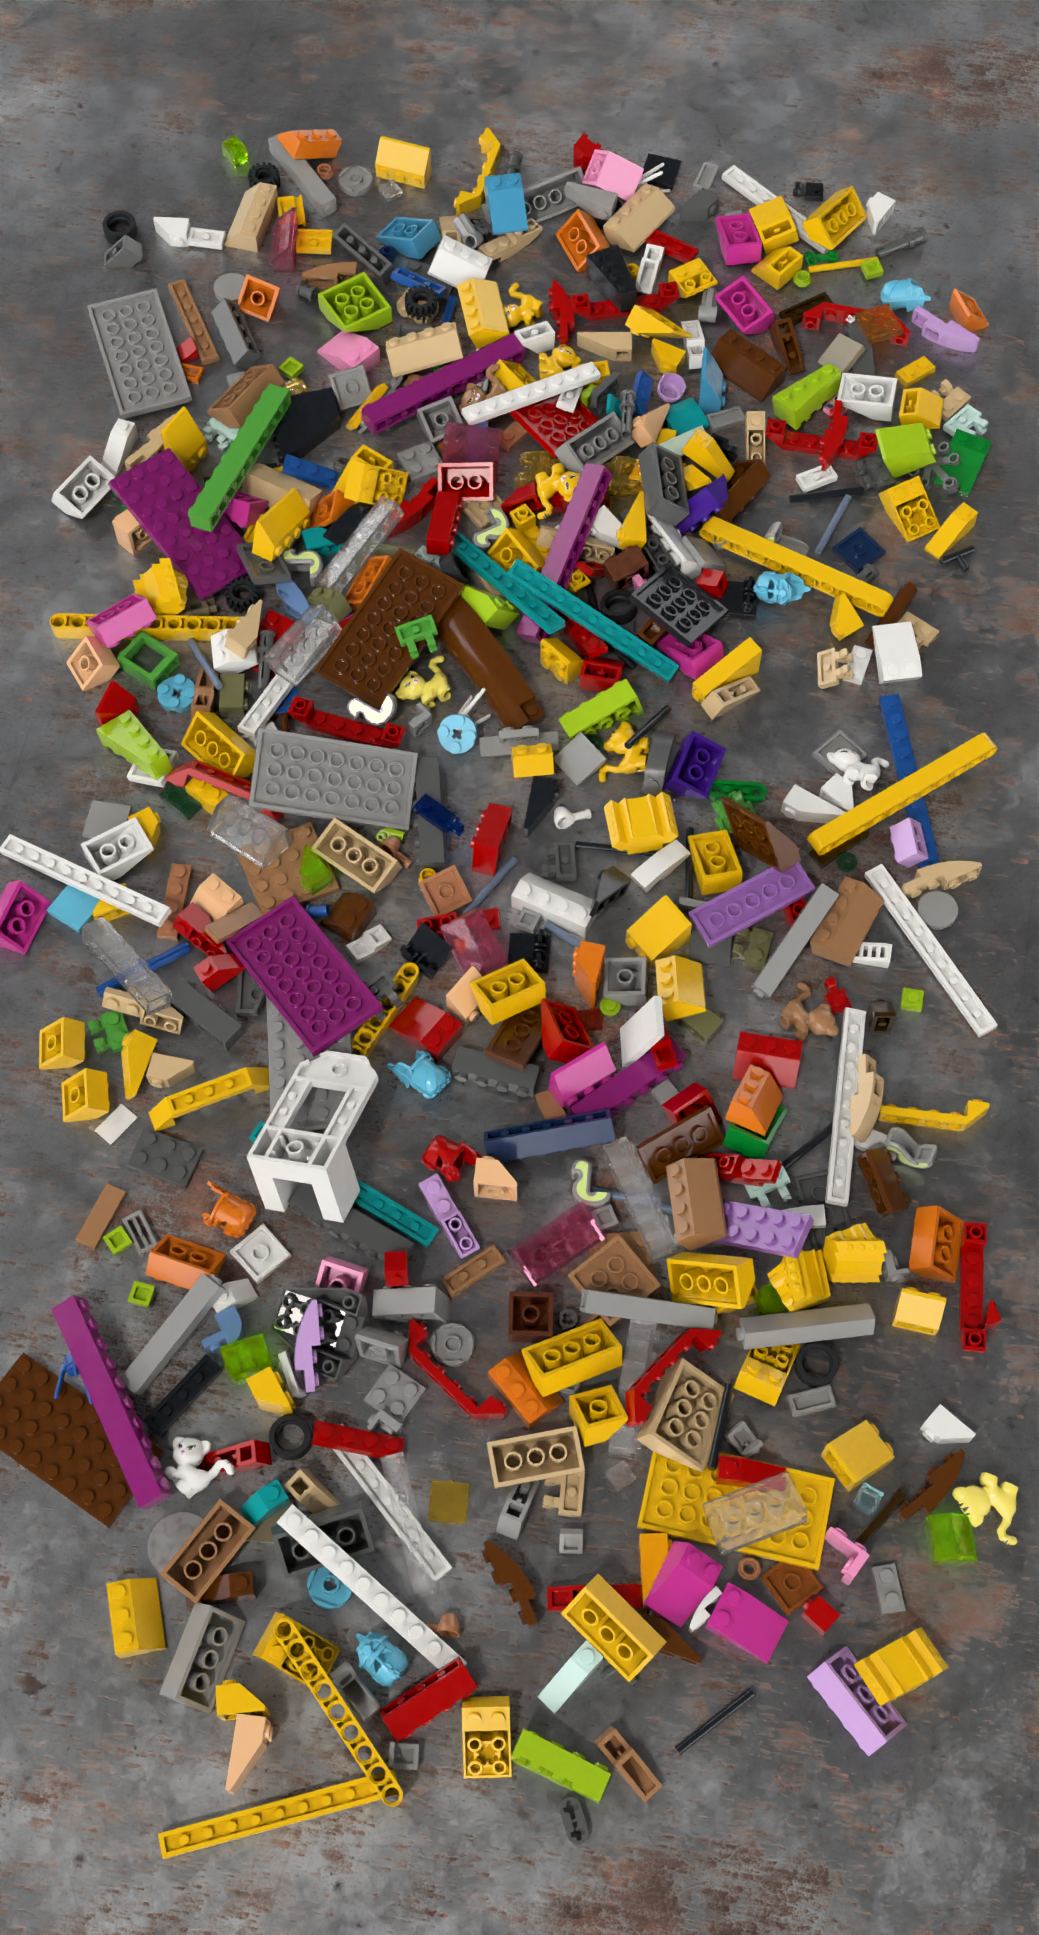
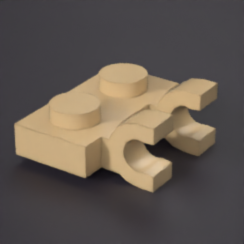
M944 379L940 384L942 387L938 392L933 390L931 393L941 397L940 394L946 396L944 398L941 419L947 422L964 408L972 397L958 386L953 389L952 384L947 379Z
M907 611L898 623L911 621L918 650L922 645L929 647L938 636L939 630Z
M834 647L817 653L818 686L821 689L839 685V679L850 680L854 678V671L849 670L848 665L839 668L838 664L839 662H853V654H848L847 648L837 651Z
M585 1472L545 1479L544 1485L560 1486L559 1497L544 1495L542 1508H558L559 1516L581 1518Z

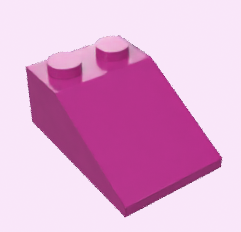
M750 213L715 217L721 252L726 266L744 263L751 264L761 261L762 242Z
M670 633L656 643L670 660L679 665L678 668L685 675L695 680L725 657L722 643L705 633L688 648Z
M674 1541L644 1605L676 1627L681 1628L714 1587L723 1566L690 1543Z
M728 1582L705 1629L767 1664L789 1621L749 1593Z

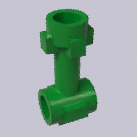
M808 250L805 252L803 259L809 266L815 265L817 261L833 263L838 261V252L829 250L826 254H814L813 250Z

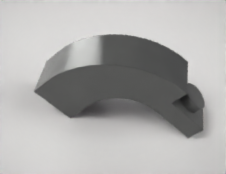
M655 731L647 759L641 793L657 796L662 792L669 758L673 750L675 733Z

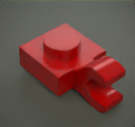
M833 976L826 978L824 986L828 994L824 996L826 1004L831 1006L833 1015L844 1012L846 1007L852 1008L844 988L841 990L837 989Z

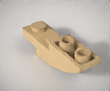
M533 218L527 219L528 231L505 233L501 237L478 246L477 251L492 258V261L497 259L499 262H502L531 243L543 231V227Z
M175 414L165 419L155 429H152L147 435L148 443L142 445L134 454L128 456L124 461L127 471L164 451L160 431Z
M541 525L536 545L551 549L553 539L556 537L559 527L556 529ZM588 536L579 559L604 564L605 560L614 554L615 547Z
M947 861L932 864L918 869L914 880L903 884L901 891L908 899L910 897L916 898L928 889L934 890L939 885H941L943 890L955 889L964 881L975 880L979 876L982 864L974 861Z
M106 987L102 1007L139 1017L140 1024L180 1035L184 1017L167 1003L131 987L128 988L127 992Z
M867 1054L858 1055V1094L851 1096V1104L849 1106L851 1114L849 1131L851 1136L861 1143L866 1142L876 1123L884 1090V1079L876 1073V1061Z

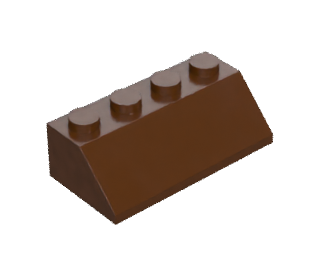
M729 329L718 340L711 352L723 373V377L761 403L785 381L787 366L732 329Z
M761 459L737 461L732 466L735 473L727 483L728 500L722 503L724 507L717 513L712 511L710 513L711 516L731 523L733 517L745 508L744 505L756 496L757 491L766 486V482L770 479L771 475Z

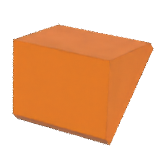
M246 274L237 301L238 306L242 312L269 322L278 304L281 287Z
M955 288L952 292L949 310L956 322L970 332L988 327L989 323L975 299Z

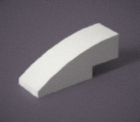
M652 244L646 245L635 283L637 293L652 294L665 254L664 247Z
M699 320L682 321L681 328L693 335L692 338H683L689 369L701 368L705 338Z
M675 840L646 860L631 874V877L647 893L660 880L663 881L691 853L678 840Z

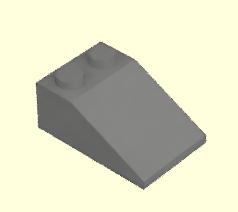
M366 1325L356 1333L355 1341L359 1356L387 1365L391 1364L402 1369L409 1349V1338L406 1337V1334L394 1331V1333L387 1332L384 1327L379 1325H373V1327Z

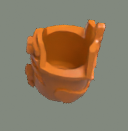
M208 1180L207 1185L212 1187L211 1190L221 1197L217 1201L211 1215L202 1213L203 1223L209 1227L223 1228V1233L229 1237L237 1239L244 1236L245 1231L249 1228L253 1217L256 1215L255 1206Z

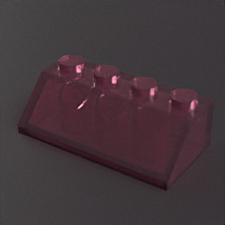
M579 1202L506 1250L517 1269L535 1287L606 1239L583 1202Z

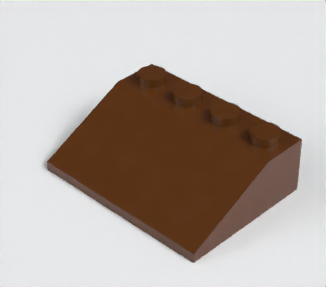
M725 796L720 797L737 847L781 873L801 861L798 845L769 821Z

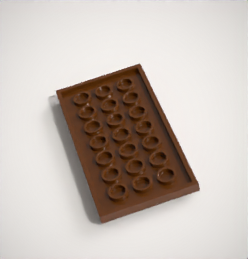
M399 548L314 670L315 674L380 711L387 695L393 693L415 661V659L411 658L408 647H401L394 627L432 615L437 629L464 590V584ZM426 639L415 642L418 654L427 644Z
M23 1352L0 1381V1451L103 1525L110 1528L132 1499L133 1493L93 1404L89 1403L87 1396L64 1380L58 1398L54 1399L59 1377ZM151 1442L153 1455L160 1461L165 1452Z

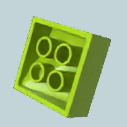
M365 272L318 293L319 309L328 321L343 332L377 330L392 323L391 306Z

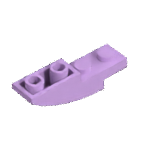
M919 305L914 309L911 322L922 328L921 336L936 344L958 351L975 353L978 350L980 338L953 320L946 324L943 320L932 315Z
M435 1174L420 1182L418 1186L427 1200L431 1212L459 1257L462 1259L480 1249L479 1244L461 1212L456 1208L439 1175Z
M311 1299L301 1319L295 1342V1371L304 1370L306 1392H315V1386H319L318 1372L313 1370V1363H317L316 1349L312 1350V1346L321 1345L320 1340H324V1328L319 1326L318 1317H322V1304H317V1299Z

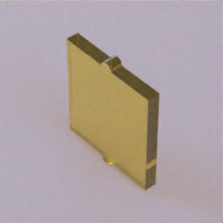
M452 1480L448 1482L432 1481L427 1521L444 1523L445 1525L449 1523L465 1525L469 1484L454 1483Z

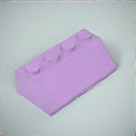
M845 1646L823 1662L807 1678L812 1683L814 1689L827 1702L828 1707L841 1720L845 1729L858 1742L859 1747L869 1757L908 1724L891 1702L882 1706L879 1705L854 1667L858 1660L849 1648Z

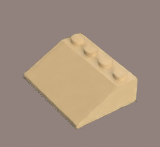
M684 1358L679 1359L671 1367L667 1366L665 1375L650 1405L652 1410L647 1414L649 1418L642 1424L636 1440L653 1452L700 1472L704 1471L711 1452L724 1387ZM732 1393V1398H731L730 1405H731L732 1400H733V1398H734V1394H733V1393Z

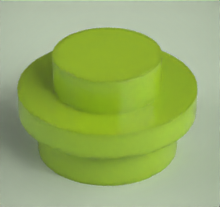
M800 270L794 275L793 282L798 287H807L811 283V276L809 272Z
M608 998L602 999L600 1010L605 1016L612 1017L619 1013L620 1003Z

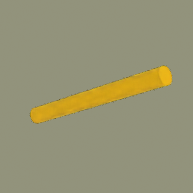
M878 257L808 266V272L815 273L858 267L861 265V262Z

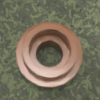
M323 163L317 167L316 174L321 180H328L333 176V169L329 164Z
M745 1557L739 1562L738 1573L742 1579L752 1581L760 1575L761 1566L755 1558ZM745 1566H752L753 1572L747 1573L745 1571Z

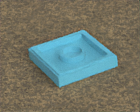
M67 885L48 907L47 912L80 933L93 918L92 912L100 899Z

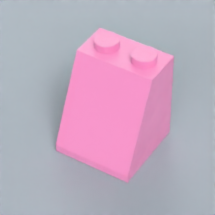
M595 149L582 184L618 193L617 199L627 202L636 192L637 185L642 180L644 168L611 151Z

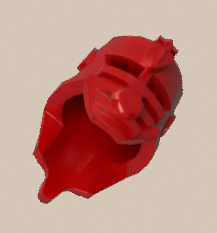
M436 1135L422 1154L421 1161L430 1170H440L441 1175L449 1182H456L461 1180L459 1171L464 1163L476 1166V1158H482L483 1156L473 1150L471 1146L466 1145L464 1141L459 1144L446 1138L444 1135Z

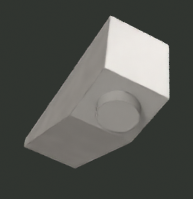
M567 181L566 197L590 215L607 221L614 215L617 208L618 193Z
M541 1480L513 1485L500 1513L496 1532L515 1540L518 1539Z

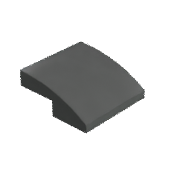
M691 921L689 960L703 965L730 966L732 936L708 948Z

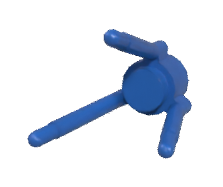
M71 1353L66 1354L65 1363L60 1365V1375L54 1399H57L66 1372L68 1375L75 1377L80 1374ZM85 1387V1391H86V1394H87V1398H88V1400H89V1403L92 1405V1404H93V1403H92V1400H91V1398H90V1396H89V1394H88V1391H87V1389H86V1387Z

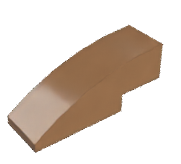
M357 262L331 263L312 268L302 273V281L309 286H316L318 289H329L358 275Z
M202 665L194 686L195 694L191 704L192 719L196 711L214 712L218 693ZM213 668V670H214L215 673L217 674L218 678L220 679V674H221V673H219L218 671H216V670Z
M610 1725L593 1741L643 1802H647L662 1787V1784L634 1749L628 1745L616 1728Z

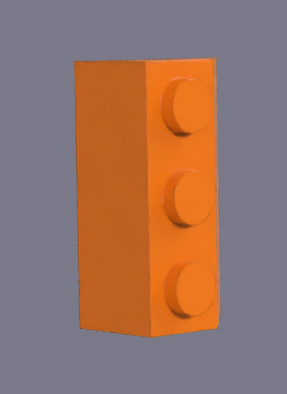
M334 129L293 130L277 134L276 137L293 159L336 158L342 139Z
M577 209L555 234L576 271L579 273L586 270V255L610 247L592 215L580 209Z
M389 555L371 556L365 559L345 596L353 611L357 610L392 560Z
M581 940L580 946L575 947L572 968L574 969L572 977H575V986L589 1007L594 1009L604 974L606 946Z
M749 1065L731 1101L725 1117L726 1120L765 1136L783 1099V1094L770 1072L760 1067Z
M938 1205L917 1208L914 1219L909 1270L924 1278L955 1283L964 1221Z
M166 1234L150 1251L145 1275L151 1276L155 1280L165 1281L176 1287L190 1290L203 1273L210 1276L213 1273L218 1277L227 1254Z
M522 1351L504 1358L488 1371L489 1380L529 1430L565 1403L557 1392L545 1397L540 1394L532 1382Z

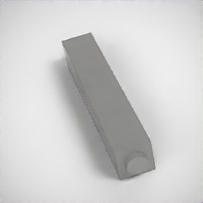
M277 135L269 138L270 153L320 216L323 218L337 211L335 196L305 159H293L276 138Z
M823 883L816 888L750 987L754 989L753 993L761 998H764V996L768 998L772 995L839 896L838 893Z
M203 1273L128 1367L121 1378L130 1391L137 1395L144 1394L223 1294L226 1288L221 1285L223 1281L213 1273L211 1276Z
M584 1288L582 1289L579 1311L584 1313L713 1330L718 1318L716 1308Z
M869 1303L740 1318L739 1327L736 1328L737 1340L741 1341L744 1350L873 1335L876 1318Z

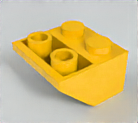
M790 246L774 249L754 266L751 272L776 290H779L801 270L803 255Z
M700 258L676 267L668 273V282L676 281L679 298L690 297L718 284V281Z
M922 387L903 389L899 412L901 425L923 422L926 429H939L944 399Z
M543 638L540 641L541 665L553 672L559 681L569 685L580 675L584 660L558 638Z
M913 1287L902 1288L896 1299L891 1326L935 1336L940 1327L947 1298L941 1297L940 1294L935 1292L922 1293Z
M269 1366L246 1379L260 1410L280 1416L294 1415L292 1409L296 1407L288 1390L283 1392L285 1386L278 1371L273 1373Z

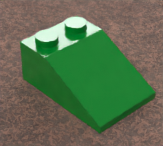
M959 429L956 430L949 444L951 451L944 457L957 453L961 458V462L957 466L941 465L940 467L949 477L957 479L960 485L957 492L969 496L989 454L992 441ZM936 475L933 484L943 487V481Z
M779 1105L765 1136L731 1122L723 1145L751 1159L763 1160L789 1108Z

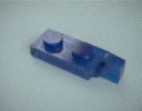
M426 793L413 806L415 813L443 833L451 831L460 837L465 832L464 825L459 822L460 820L457 815Z

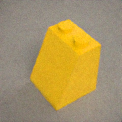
M665 895L626 930L625 942L631 950L634 949L638 953V957H646L648 966L652 969L656 966L655 960L669 957L690 942L692 924L670 898Z
M867 1420L828 1443L821 1454V1457L848 1493L891 1463L895 1457L889 1443H884L879 1437L880 1433L873 1423L869 1424Z

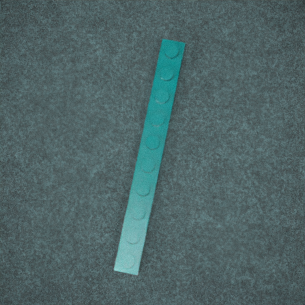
M459 531L457 532V536H454L455 547L451 548V552H454L465 564L549 635L565 627L564 619L534 594L506 576L507 572Z
M518 558L506 574L508 578L668 683L678 669V664Z
M263 1121L259 1122L249 1136V1140L253 1143L265 1125ZM357 1179L360 1192L353 1204L423 1247L429 1248L440 1232L439 1228Z

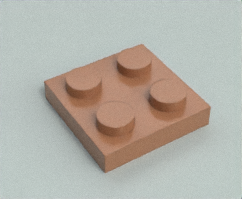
M455 865L418 882L434 916L450 913L473 901Z

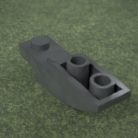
M630 508L618 514V518L622 523ZM646 524L647 541L641 551L649 566L657 573L669 563L675 566L674 561L657 534H653Z

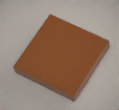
M784 1562L777 1563L759 1576L786 1616H789L811 1597H815L825 1589L811 1569Z

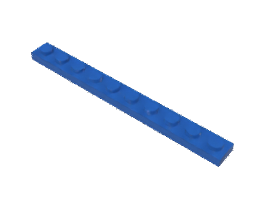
M899 694L880 696L879 703L899 782L916 772L917 766ZM923 796L904 807L906 818L910 817L920 822L929 858L918 863L919 869L940 863Z

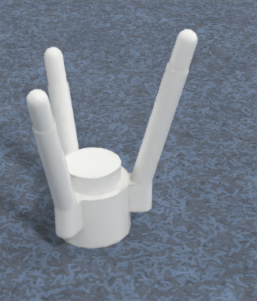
M661 163L653 169H651L650 171L643 174L642 180L640 181V183H638L636 191L644 183L647 184L648 181L662 175L663 171H660L653 175L651 174L659 170L665 164ZM661 189L663 193L671 191L670 189Z
M482 688L474 699L470 695L458 714L469 716L467 713L480 699L486 689ZM488 714L475 721L476 726L489 719L491 715Z

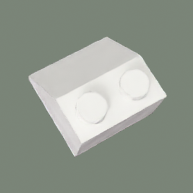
M229 629L222 630L211 636L213 668L219 673L238 674L259 664L257 640L253 650L243 660L224 647L226 642L225 634Z

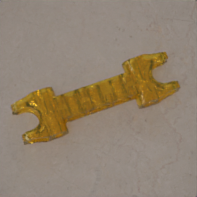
M547 451L523 452L519 454L518 458L520 465L530 468V470L514 474V483L516 486L522 487L535 481L537 485L535 476L538 473L546 472L548 476H551V467L561 462L559 459H554ZM614 456L611 459V463L605 462L602 464L613 475L606 491L607 495L625 497L639 494L641 491L640 482L628 479L632 475H641L640 468L632 467L634 465L639 466V459L628 456Z

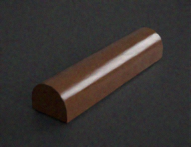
M907 581L900 588L886 614L879 619L876 625L898 622L917 593V588L914 584ZM871 631L865 640V644L875 649L873 631Z

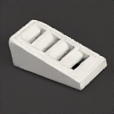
M863 942L859 949V955L855 956L853 963L888 968L892 944ZM864 950H868L867 957H863ZM872 951L876 952L875 957H871ZM880 953H884V958L880 957Z

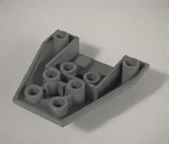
M284 1287L271 1330L295 1352L297 1332L303 1314L311 1299H317V1304H322V1317H318L319 1326L324 1328V1340H320L321 1345L312 1346V1350L316 1349L317 1363H313V1369L318 1374L339 1381L358 1355L355 1336L356 1333L367 1325L369 1320L366 1296L348 1288Z

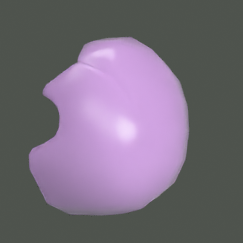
M676 373L664 374L657 385L658 396L663 401L669 403L679 401L686 389L684 379Z

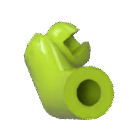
M384 828L377 832L376 840L380 843L384 839L395 836L403 842L406 832L393 828Z

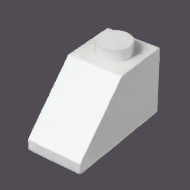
M877 192L874 197H870L866 204V207H868L866 215L873 235H876L892 216L896 200L880 192Z
M153 218L156 233L170 246L189 247L187 243L191 229L189 218Z
M548 321L514 332L523 346L537 354L554 349L555 331Z
M836 773L821 787L819 798L847 812L854 808L852 785L845 783L843 776Z
M248 1278L222 1284L226 1290L215 1302L213 1308L216 1314L234 1305L236 1310L259 1297Z
M939 1404L920 1428L927 1440L930 1442L934 1441L937 1444L970 1443L976 1435L941 1404Z

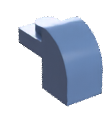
M235 1305L214 1315L221 1331L201 1340L207 1354L210 1352L217 1353L227 1344L232 1352L241 1344L244 1337V1326Z

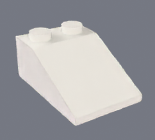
M842 373L837 400L842 401V406L870 419L891 421L897 391V378Z
M911 621L872 626L879 684L918 680L921 678V660Z
M136 817L81 843L84 855L94 873L111 881L123 876L154 850Z

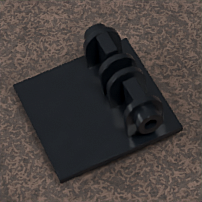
M747 576L744 582L728 581L729 584L722 598H719V603L728 609L726 614L756 616L758 597L753 589L756 584L754 578Z
M422 922L407 946L405 944L402 945L400 951L401 956L408 962L416 964L419 971L432 980L453 947Z
M538 929L535 934L510 933L508 965L524 958L536 973H548L551 935H546L542 929Z

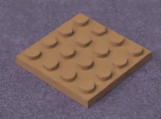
M311 822L236 849V854L262 915H265L292 896L302 906L340 892L329 863L310 850L318 840Z

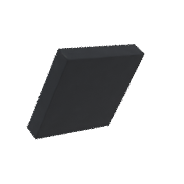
M648 153L642 174H645L661 163L665 165L651 175L663 171V174L648 181L647 184L673 190L682 161Z

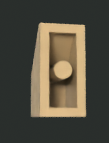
M153 1053L146 1077L149 1084L154 1087L163 1088L164 1086L170 1088L196 1073L197 1068L193 1060Z

